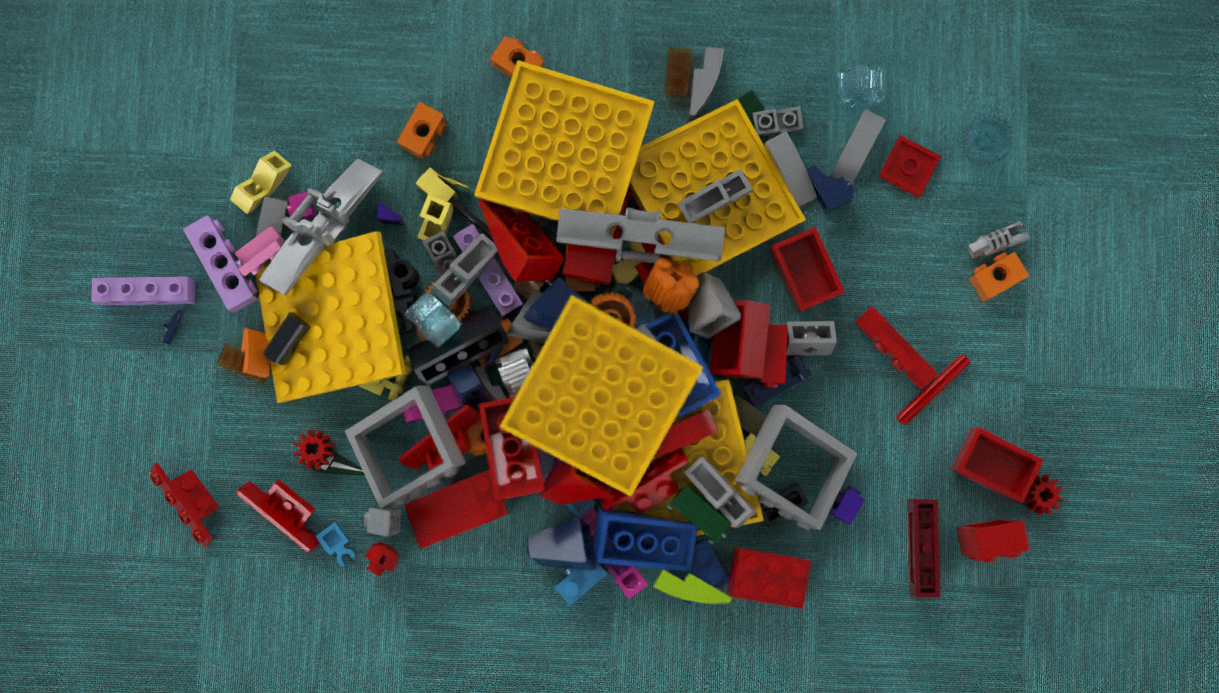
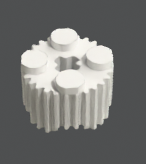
M520 349L495 360L510 398L516 397L533 366L527 349Z

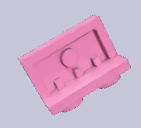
M273 226L268 227L235 252V255L243 264L238 269L243 276L250 272L255 275L265 267L262 263L268 258L272 261L285 243V240Z

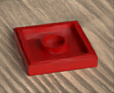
M899 135L878 178L920 198L941 156Z

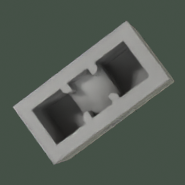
M834 321L786 323V356L832 354L837 344Z

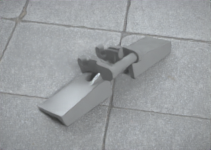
M357 158L329 187L324 195L309 188L306 191V198L289 218L285 217L282 220L294 232L285 241L259 279L260 282L286 296L323 248L330 246L349 223V216L383 175V171ZM316 201L320 211L312 222L306 219L299 222ZM336 202H341L340 207L336 209L334 207ZM307 237L312 238L310 244L302 246Z
M560 208L556 242L617 250L616 261L621 262L623 259L654 263L655 265L661 255L721 262L725 227L660 220V211H639L634 208H627L625 216ZM613 226H620L623 229V236L621 238L613 239L610 237L609 232ZM662 231H667L672 236L671 242L667 245H662L658 242V235ZM624 242L650 244L656 246L655 254L623 250Z

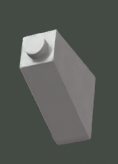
M702 272L696 277L699 279V285L688 305L690 332L709 339L741 319V314L721 279Z
M537 289L533 291L508 329V335L542 343L547 341L552 329L527 321L524 318L529 308L543 293Z

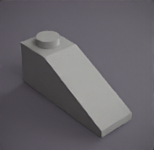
M369 508V512H366L364 516V527H367L368 533L381 536L399 534L402 509Z

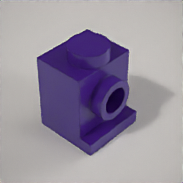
M848 485L847 489H844L843 492L839 491L833 503L835 506L830 509L829 514L846 524H851L865 499L859 496L861 494L860 491Z

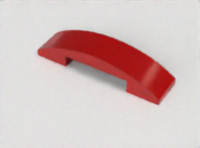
M706 409L671 424L653 458L718 432L710 410Z

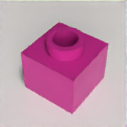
M306 192L288 197L290 205H287L290 216L306 198ZM312 204L299 222L304 219L307 221L315 219L317 214L314 204Z

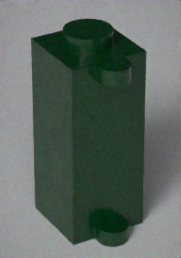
M688 481L666 507L669 510L674 507L710 537L708 543L711 545L720 537L724 539L732 530L730 526L732 523L719 509H716Z

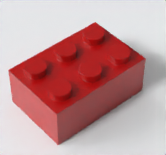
M816 227L774 244L769 249L797 314L834 299L845 292Z
M749 300L733 301L741 314V319L713 335L709 372L712 375L729 378H763L770 305Z
M973 427L970 429L950 470L1013 503H1023L1044 460L980 427Z
M998 519L956 527L961 555L968 556L970 560L976 559V561H983V563L998 560L997 556L1017 558L1022 557V552L1030 551L1025 524L1021 520Z
M734 546L726 594L734 598L803 609L811 560Z

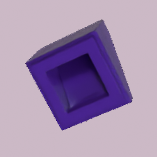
M379 202L377 219L382 224H404L401 216Z

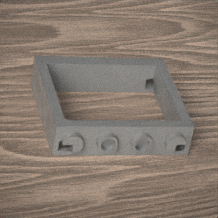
M429 385L414 387L345 430L380 509L391 507L392 510L403 505L404 499H412L421 495V489L425 487L428 489L441 483L440 478L443 476L448 478L458 472L457 468L466 464ZM417 404L444 463L392 493L366 435Z
M773 405L735 482L743 486L742 489L745 490V493L760 497L762 504L779 509L778 513L781 516L796 520L798 527H803L808 531L810 529L821 530L857 453L788 406ZM783 424L836 458L810 514L756 480Z

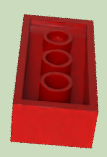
M628 191L626 193V197L620 215L625 216L629 195ZM616 226L613 239L620 238L622 230L620 226ZM569 244L563 276L610 285L617 250Z
M480 198L478 203L503 265L511 274V277L519 282L553 281L565 258L529 213Z
M515 397L479 404L496 501L545 491L538 447L500 427Z
M490 470L403 504L420 549L510 514L504 499L495 500Z

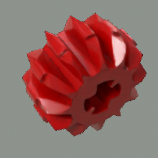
M309 429L307 431L308 438L303 434L299 435L303 442L294 443V446L299 447L300 450L295 451L293 454L294 456H302L298 463L302 465L306 462V469H311L314 464L315 468L319 470L321 469V461L325 465L330 463L326 456L334 457L335 454L328 451V449L334 448L335 444L327 443L331 436L327 434L322 437V430H317L314 435L313 430ZM311 445H319V448H317L319 452L317 454H310V451H312L310 449Z
M1036 475L1023 502L1029 503L1027 509L1029 511L1035 510L1036 515H1042L1043 512L1046 515H1051L1052 509L1059 510L1060 506L1057 501H1063L1064 498L1058 496V493L1064 489L1056 487L1058 480H1050L1049 475H1043L1042 478ZM1039 493H1046V497H1039Z

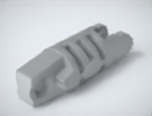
M1018 221L977 238L976 242L968 246V253L972 259L982 255L987 257L1030 239L1028 232H1023L1011 237V234L1023 228L1022 222Z

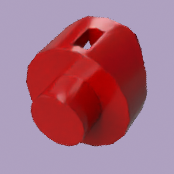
M383 542L371 545L365 555L371 561L367 569L378 576H381L384 570L393 572L399 563L396 550Z

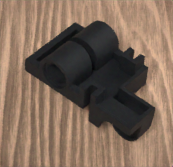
M393 248L386 249L384 253L388 275L390 276L391 292L397 300L393 302L396 317L403 320V326L398 330L399 335L416 332L412 312L414 311L413 308L420 307L417 295H413L411 288L417 285L419 273L408 260L400 258ZM404 271H407L408 274L405 277L401 278L402 276H404Z

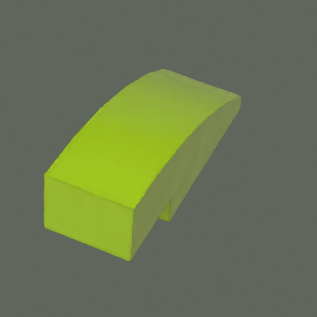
M662 569L653 584V587L684 600L713 604L730 603L732 600L727 594L689 572L684 580Z

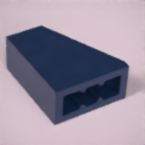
M558 277L529 308L524 318L527 321L553 330L571 295L586 303L588 302Z
M579 517L527 536L528 556L541 566L596 570L590 528Z

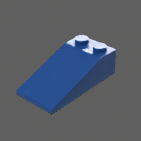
M678 312L676 314L668 313L645 325L658 342L703 366L700 375L677 414L678 418L721 396Z
M598 508L592 544L594 558L597 563L690 572L698 527L691 522L647 514L639 515L635 512L611 509L606 512L604 508Z

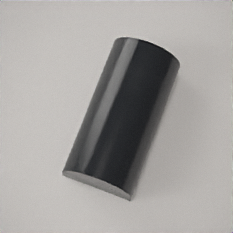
M289 312L263 351L264 355L276 364L286 365L310 326L297 314Z
M797 482L792 483L777 493L799 508L809 504ZM760 503L764 518L763 522L768 528L785 518L778 513L779 509L773 506L771 508Z

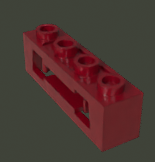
M907 499L909 595L915 598H940L938 499Z

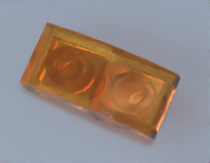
M669 47L664 94L687 96L692 56L691 49Z
M225 343L216 365L264 384L267 377L263 378L243 372L245 352H241L240 348Z

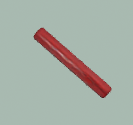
M963 354L959 355L896 416L897 420L902 425H907L970 365V360Z

